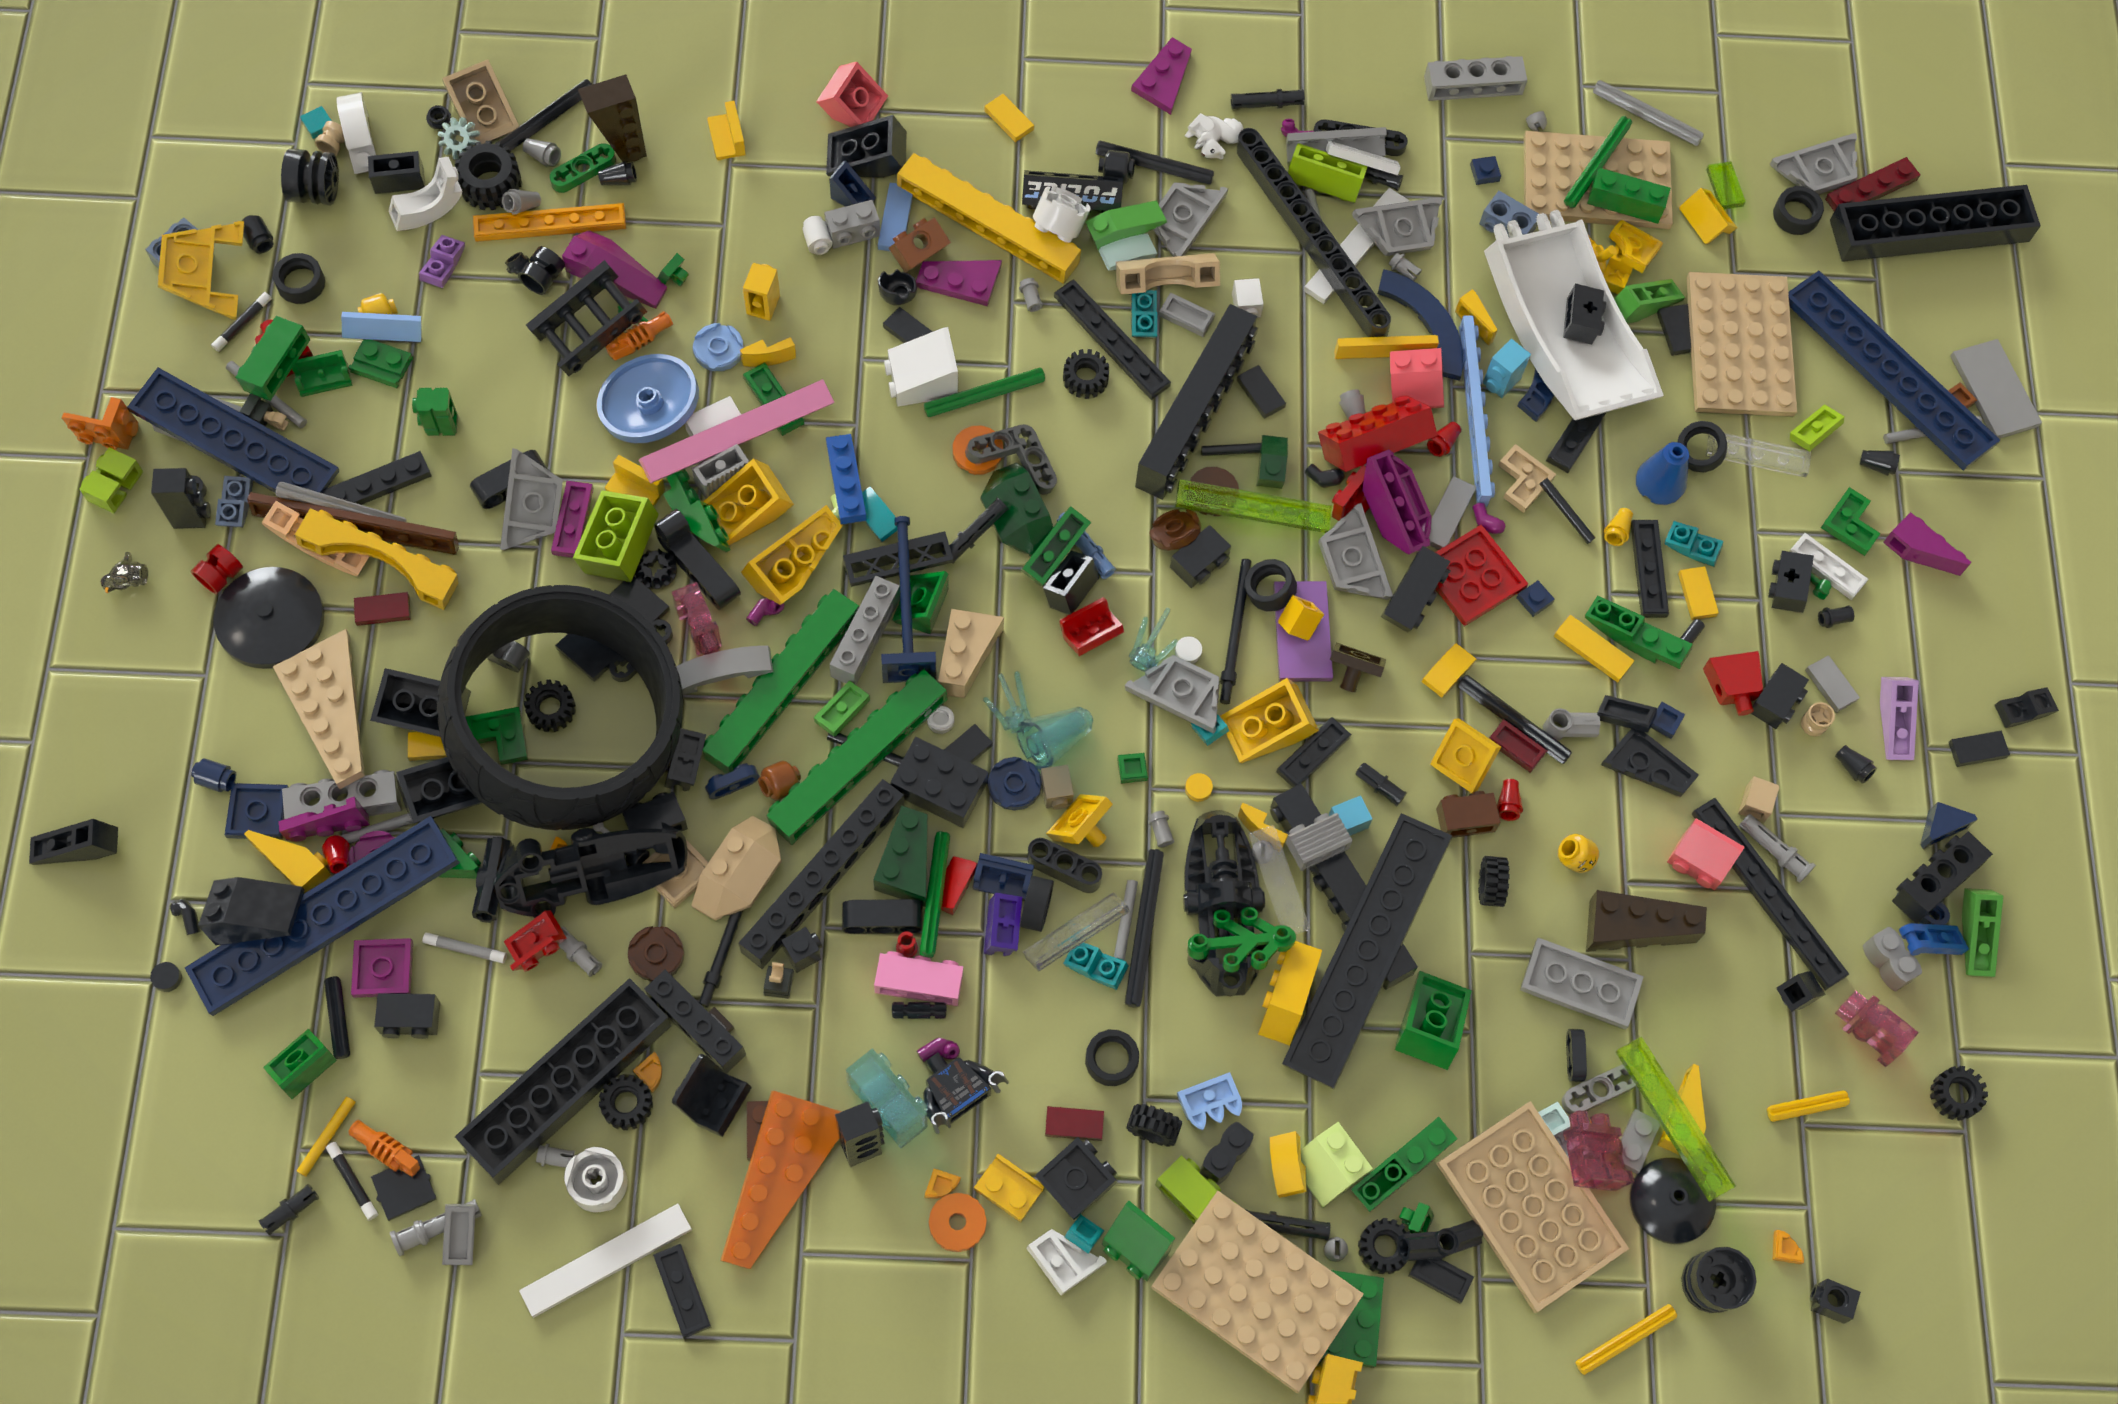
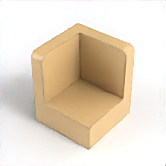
M1754 776L1746 786L1738 814L1747 817L1751 813L1758 821L1764 823L1772 814L1779 785Z

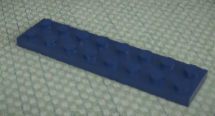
M157 367L127 406L132 414L276 493V487L279 482L289 483L322 493L339 473V468L159 367Z

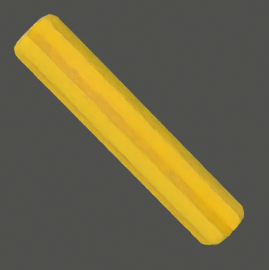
M1842 1090L1770 1105L1767 1108L1769 1120L1775 1122L1846 1107L1850 1104L1848 1093Z

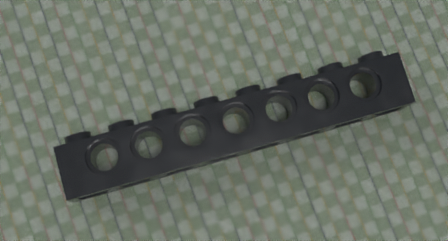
M882 779L740 940L739 947L741 953L763 969L782 947L781 940L793 934L895 818L901 806H904V795Z

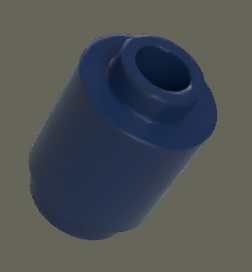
M206 758L196 762L191 772L196 785L218 792H229L232 783L236 781V771L231 770L230 766Z

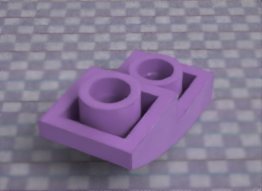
M441 235L430 249L431 258L419 272V280L443 288L462 255L465 242Z

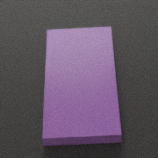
M1274 581V594L1283 588L1286 581ZM1296 581L1297 593L1295 596L1313 602L1324 613V616L1310 640L1307 641L1288 634L1278 623V619L1285 607L1275 611L1279 682L1286 678L1292 682L1332 681L1333 670L1332 661L1330 660L1331 641L1327 582Z

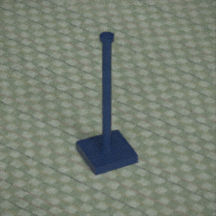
M898 516L894 519V524L897 526L903 653L881 654L883 683L907 682L913 674H919L923 669L936 680V652L914 653L908 542L910 518Z

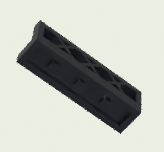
M945 531L908 540L909 560L920 558L917 563L910 564V573L953 563V556ZM898 542L843 555V565L845 573L848 575L850 586L873 582L875 576L883 579L899 576ZM943 550L946 554V556L940 558H934L933 556H931L933 554L941 553ZM894 564L892 569L890 570H883L879 568ZM869 570L865 576L854 578L853 573Z

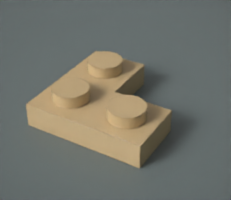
M1516 444L1500 460L1498 465L1517 479L1503 498L1523 513L1544 491L1539 483L1546 478L1552 482L1556 476L1553 471Z

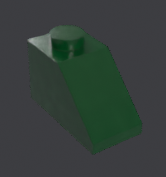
M1262 435L1256 486L1282 489L1286 476L1288 438Z

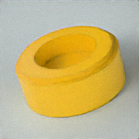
M1202 773L1191 775L1185 785L1186 795L1196 802L1207 800L1213 789L1211 779Z

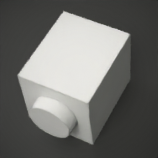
M1259 278L1234 280L1232 290L1234 306L1256 315L1257 318L1261 317L1263 299Z

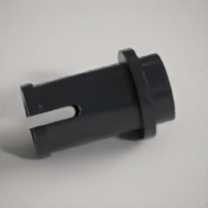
M1850 605L1835 609L1826 607L1818 613L1819 624L1826 628H1831L1835 624L1853 622L1855 617L1854 610Z

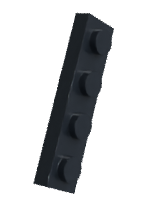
M418 451L326 488L322 493L362 505L432 477L421 451Z

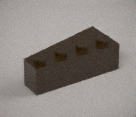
M626 74L578 89L588 115L622 162H635L643 157H647L636 97Z
M1597 890L1589 902L1586 952L1598 949L1617 950L1623 947L1636 946V948H1642L1648 945L1661 944V946L1697 943L1706 931L1707 907Z

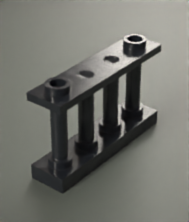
M605 260L526 324L528 329L540 341L544 338L550 341L563 358L557 365L568 376L580 371L587 361L632 324L638 323L643 315L648 312L637 299L632 303L627 300L614 284V281L619 276ZM604 289L609 292L622 308V311L612 319L608 317L594 300V297ZM584 305L589 308L602 324V327L592 336L574 315ZM565 321L583 342L572 352L555 333V329Z

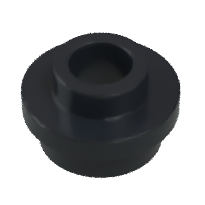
M441 105L431 107L426 116L428 125L437 130L444 129L443 123L450 125V118H452L449 110Z
M522 252L512 255L505 262L507 265L506 270L509 274L515 273L518 275L524 265L530 261L527 255L524 256Z

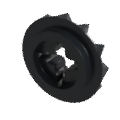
M659 548L657 551L647 550L640 559L635 576L647 588H663L669 585L676 576V561L669 552H663ZM658 561L659 567L662 569H657L653 577L652 570L649 567H653L654 563Z

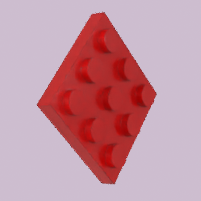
M1482 524L1435 552L1450 561L1447 569L1451 570L1443 584L1439 582L1435 590L1464 627L1523 591L1528 586V582Z

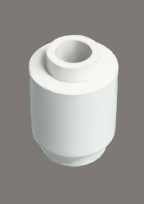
M811 216L803 223V234L809 252L822 255L828 252L833 243L826 222L820 216Z

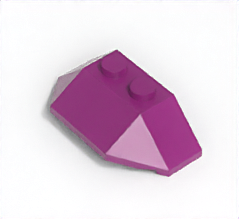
M1390 450L1367 458L1362 490L1382 537L1408 555L1418 551L1422 546H1430L1429 536L1432 516L1412 469L1401 459L1394 456V453Z

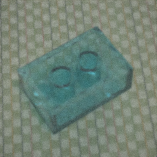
M872 1048L845 1070L847 1084L863 1103L868 1101L871 1109L877 1107L883 1122L882 1126L898 1146L903 1148L928 1127L926 1113L928 1107L919 1096L914 1098L908 1090L910 1086L902 1075L898 1074L895 1076L890 1069L892 1064L882 1052L877 1054Z

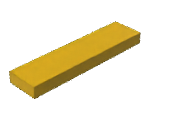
M1438 335L1339 338L1334 353L1335 359L1390 357V352L1434 349L1438 347L1439 340Z

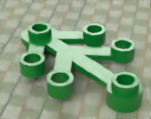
M1246 907L1242 910L1241 922L1246 926L1255 927L1263 932L1261 934H1255L1232 921L1228 911L1217 910L1214 913L1213 924L1217 928L1225 929L1235 936L1207 938L1203 934H1195L1188 940L1187 953L1191 958L1201 960L1209 955L1210 950L1239 947L1234 953L1226 954L1223 959V968L1228 972H1236L1239 970L1241 962L1257 945H1267L1263 950L1254 951L1251 956L1252 967L1262 970L1267 967L1268 961L1277 951H1288L1295 944L1296 934L1288 926H1273L1258 917L1257 910L1252 907Z

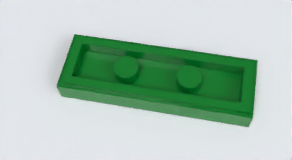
M766 363L743 374V379L761 405L787 395ZM800 418L777 429L784 436L804 425V419Z

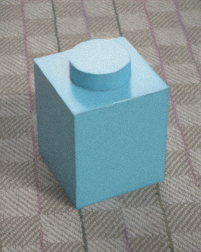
M1361 795L1331 807L1329 816L1336 813L1339 814V818L1342 820L1350 836L1368 829L1373 820Z

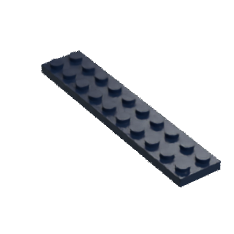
M1818 270L1788 292L1789 307L1963 471L2000 442V439L1822 272Z
M430 816L303 894L289 936L220 945L186 966L185 970L208 1013L214 1016L455 867L460 862L436 821Z

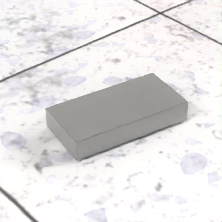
M1170 293L1159 311V317L1204 337L1214 320L1215 313Z
M1829 655L1806 668V673L1836 713L1855 703L1860 698Z
M445 1204L442 1265L473 1264L475 1204Z

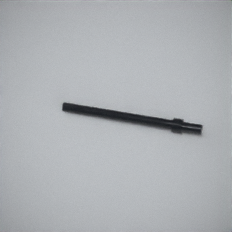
M1250 559L1241 560L1225 669L1221 672L1220 683L1222 684L1220 703L1226 705L1230 704L1232 687L1236 685L1237 679L1235 668L1247 596L1244 584L1245 577L1251 569L1252 561Z
M743 910L729 916L711 969L705 974L703 980L705 985L699 999V1003L704 1008H709L715 988H719L722 976L720 974Z

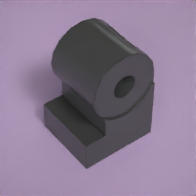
M513 641L496 650L487 659L506 669L519 672L530 656V652L523 645Z

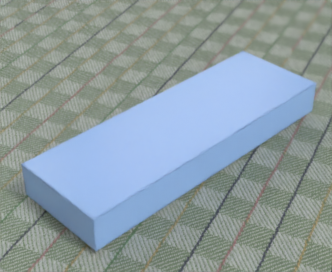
M342 312L341 315L342 338L421 342L422 339L421 316Z

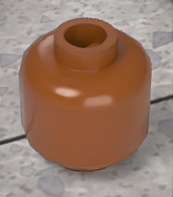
M779 761L765 767L761 771L758 783L764 796L770 797L773 800H780L785 798L789 794L790 788L801 780V775L796 766H792L787 761Z

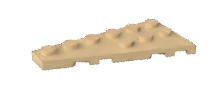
M347 629L273 666L339 790L365 776L362 748L359 739L360 727L357 720L358 709L355 681L351 665L350 635Z

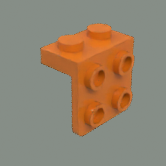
M111 397L102 420L70 413H63L62 419L67 424L68 429L75 434L78 441L91 445L95 442L117 450V448L128 450L132 437L138 432V421L129 412L121 399Z

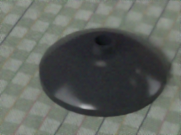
M1661 1158L1648 1163L1635 1176L1630 1188V1206L1635 1220L1648 1235L1661 1242L1669 1244L1691 1242L1705 1233L1714 1219L1716 1197L1713 1187L1699 1168L1685 1160ZM1674 1192L1681 1194L1682 1201H1677L1674 1198Z

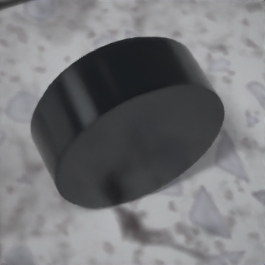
M162 962L153 968L150 979L158 990L170 992L179 986L182 974L175 964Z

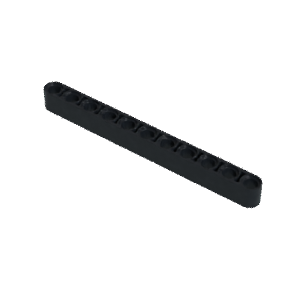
M1253 128L1241 130L1238 135L1237 154L1316 266L1321 270L1366 336L1387 337L1391 323L1389 312L1260 133Z

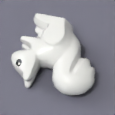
M1200 113L1188 126L1189 130L1185 137L1190 138L1195 135L1198 138L1194 148L1199 149L1203 147L1201 150L1203 157L1222 160L1224 158L1223 154L1226 152L1218 141L1222 140L1227 144L1238 143V135L1244 128L1241 122L1234 118L1221 120L1217 117L1205 116Z

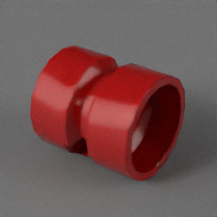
M216 544L207 553L206 561L200 560L190 571L198 582L216 595L227 585V578H234L243 569L240 561L219 544Z

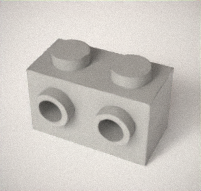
M873 200L824 212L833 249L873 239L880 235V220Z

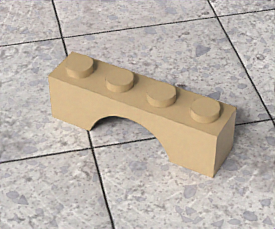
M1215 253L1116 262L1117 287L1120 294L1143 293L1150 288L1167 284H1183L1195 288L1220 286V261Z

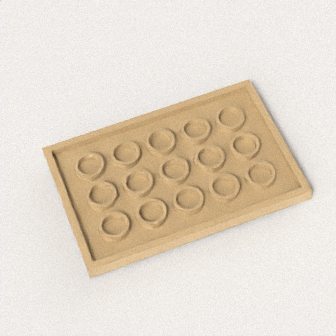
M1525 131L1524 205L1539 214H1546L1548 220H1550L1549 215L1551 211L1559 210L1563 220L1567 222H1577L1582 219L1584 223L1616 225L1619 221L1624 220L1635 227L1671 228L1673 224L1671 189L1666 208L1658 224L1587 204L1592 184L1575 208H1570L1564 204L1566 195L1607 137ZM1623 138L1603 166V169L1671 188L1670 141Z
M1689 272L1686 277L1695 412L1794 417L1797 413L1787 277Z
M1531 1101L1436 1163L1474 1222L1480 1226L1483 1236L1534 1313L1539 1312L1629 1250V1247Z
M1219 1191L1213 1196L1151 1286L1154 1291L1297 1394L1363 1296V1293Z

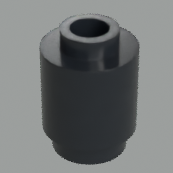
M257 215L246 216L242 220L244 221L243 237L250 249L258 254L269 251L274 245L273 236L264 220Z

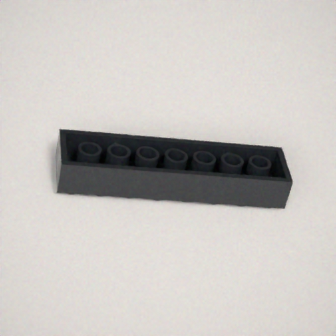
M2027 185L1838 204L1830 218V224L1842 262L2026 243L2031 241L2041 227Z
M1229 304L1139 461L1136 488L1161 500L1164 499L1167 492L1172 493L1177 483L1175 478L1178 472H1184L1189 462V459H1187L1189 453H1194L1199 445L1200 439L1198 437L1200 433H1206L1212 420L1210 419L1212 412H1218L1223 401L1221 399L1223 393H1228L1232 387L1234 373H1240L1245 362L1243 360L1245 354H1250L1256 343L1254 338L1259 329L1256 327V315Z
M629 978L455 1136L456 1140L499 1185L527 1160L540 1145H543L602 1091L603 1086L611 1082L610 1079L616 1078L671 1027L668 1016Z

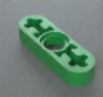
M606 143L598 144L553 169L550 173L552 188L559 193L568 192L598 175V171L613 166L616 162L613 148ZM604 154L605 156H608V158H604L603 156L600 157V155ZM580 164H587L590 166L589 169L585 172H579L576 170L577 166H579ZM561 177L563 180L566 179V181L562 182L561 180L557 179Z

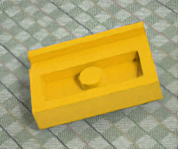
M1000 1154L996 1155L993 1162L974 1186L976 1192L1019 1222L1023 1221L1039 1195L1045 1189L1039 1181Z

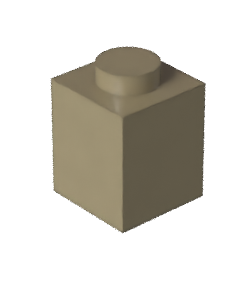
M1068 765L1041 768L1045 807H1052L1055 810L1067 808L1073 803L1074 796Z

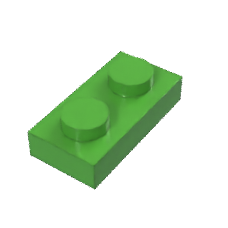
M849 680L814 716V722L835 737L870 701V695Z

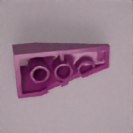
M586 231L574 236L562 255L566 272L579 278L586 276L605 260L619 276L614 281V284L623 295L633 300L637 299L640 303L652 308H657L667 291L665 284L614 241L592 231Z

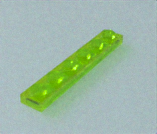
M1182 479L1178 482L1175 507L1322 533H1326L1330 529L1332 511L1331 505Z
M1640 1037L1619 1048L1616 1051L1617 1056L1708 1201L1710 1202L1735 1188V1183L1644 1039Z

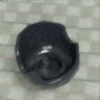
M898 269L892 274H887L883 271L877 279L880 296L890 305L906 304L912 301L917 294L916 279L909 273L900 272Z

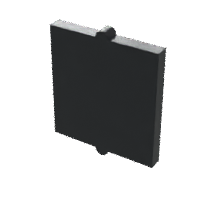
M419 1155L414 1158L419 1162L420 1170L413 1177L400 1169L395 1172L390 1168L371 1176L378 1194L376 1200L381 1202L388 1221L437 1200L430 1183L431 1175L426 1173Z

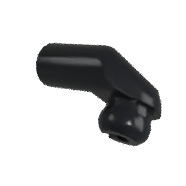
M1312 463L1305 470V474L1323 488L1337 486L1344 480V472L1340 469L1321 471Z

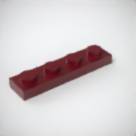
M1905 157L1828 193L1825 200L1833 211H1835L1838 204L1877 200L1917 181L1920 173L1910 160Z

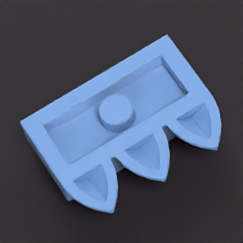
M1230 1072L1177 1092V1097L1187 1121L1190 1120L1200 1130H1203L1205 1127L1207 1113L1213 1120L1222 1123L1224 1107L1236 1116H1240L1242 1110L1241 1097Z

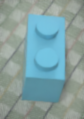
M1511 339L1492 357L1483 384L1486 385L1490 392L1496 393L1499 397L1503 398L1521 380L1531 354Z

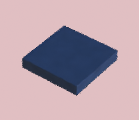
M232 783L225 837L247 839L244 833L250 830L283 840V835L279 832L278 821L284 820L282 789L289 788V786L280 784Z

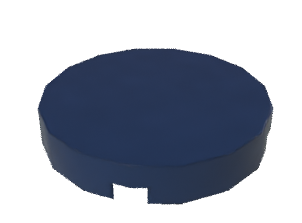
M1019 757L1004 758L996 763L989 774L987 783L989 795L993 801L1002 808L1013 811L1022 810L1034 804L1040 795L1042 785L1040 772L1035 765Z

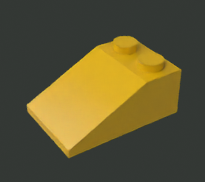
M754 458L703 501L708 505L711 504L716 509L719 515L717 519L719 526L723 527L728 534V545L774 522L794 505L769 465Z
M1288 678L1220 715L1221 719L1228 726L1229 732L1226 734L1240 763L1294 745L1319 731L1298 685Z

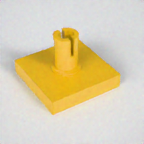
M1457 718L1451 723L1430 765L1470 793H1474L1481 786L1501 746Z
M1080 794L1046 834L1052 841L1079 844L1086 838L1093 847H1099L1107 837L1096 824L1113 804L1104 796Z

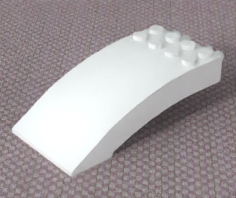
M1554 210L1549 215L1550 221L1546 214H1538L1536 222L1539 231L1522 235L1518 222L1515 220L1509 221L1507 223L1509 237L1503 224H1496L1494 226L1496 241L1484 250L1500 298L1523 348L1531 354L1530 360L1544 383L1572 418L1579 420L1663 397L1664 395L1647 349H1643L1631 331L1608 288L1583 220L1565 225L1562 214L1559 210ZM1575 283L1604 290L1603 301H1606V309L1601 320L1605 322L1604 330L1601 336L1596 337L1592 345L1563 338L1567 297Z

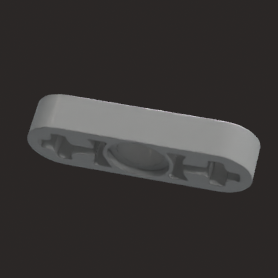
M1628 1064L1617 1066L1570 1088L1562 1097V1107L1571 1115H1580L1631 1091L1639 1081L1638 1072L1633 1066ZM1621 1072L1623 1075L1630 1076L1631 1079L1628 1081V1084L1623 1081L1614 1087L1613 1081L1621 1076ZM1595 1083H1603L1607 1087L1608 1093L1605 1097H1599L1594 1093L1593 1085ZM1585 1093L1587 1094L1588 1098L1584 1099L1579 1104V1107L1576 1104H1570L1569 1101L1572 1099V1095L1575 1098H1579Z

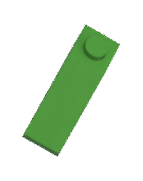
M1156 200L1108 210L1085 221L1099 252V249L1107 244L1127 237L1144 234L1167 223V220Z
M1672 279L1625 286L1614 300L1628 324L1647 318L1657 313L1660 308L1673 306L1683 301L1685 296Z
M1964 888L1962 926L1963 938L1969 948L1965 952L1967 975L1995 977L2003 895L1993 890Z

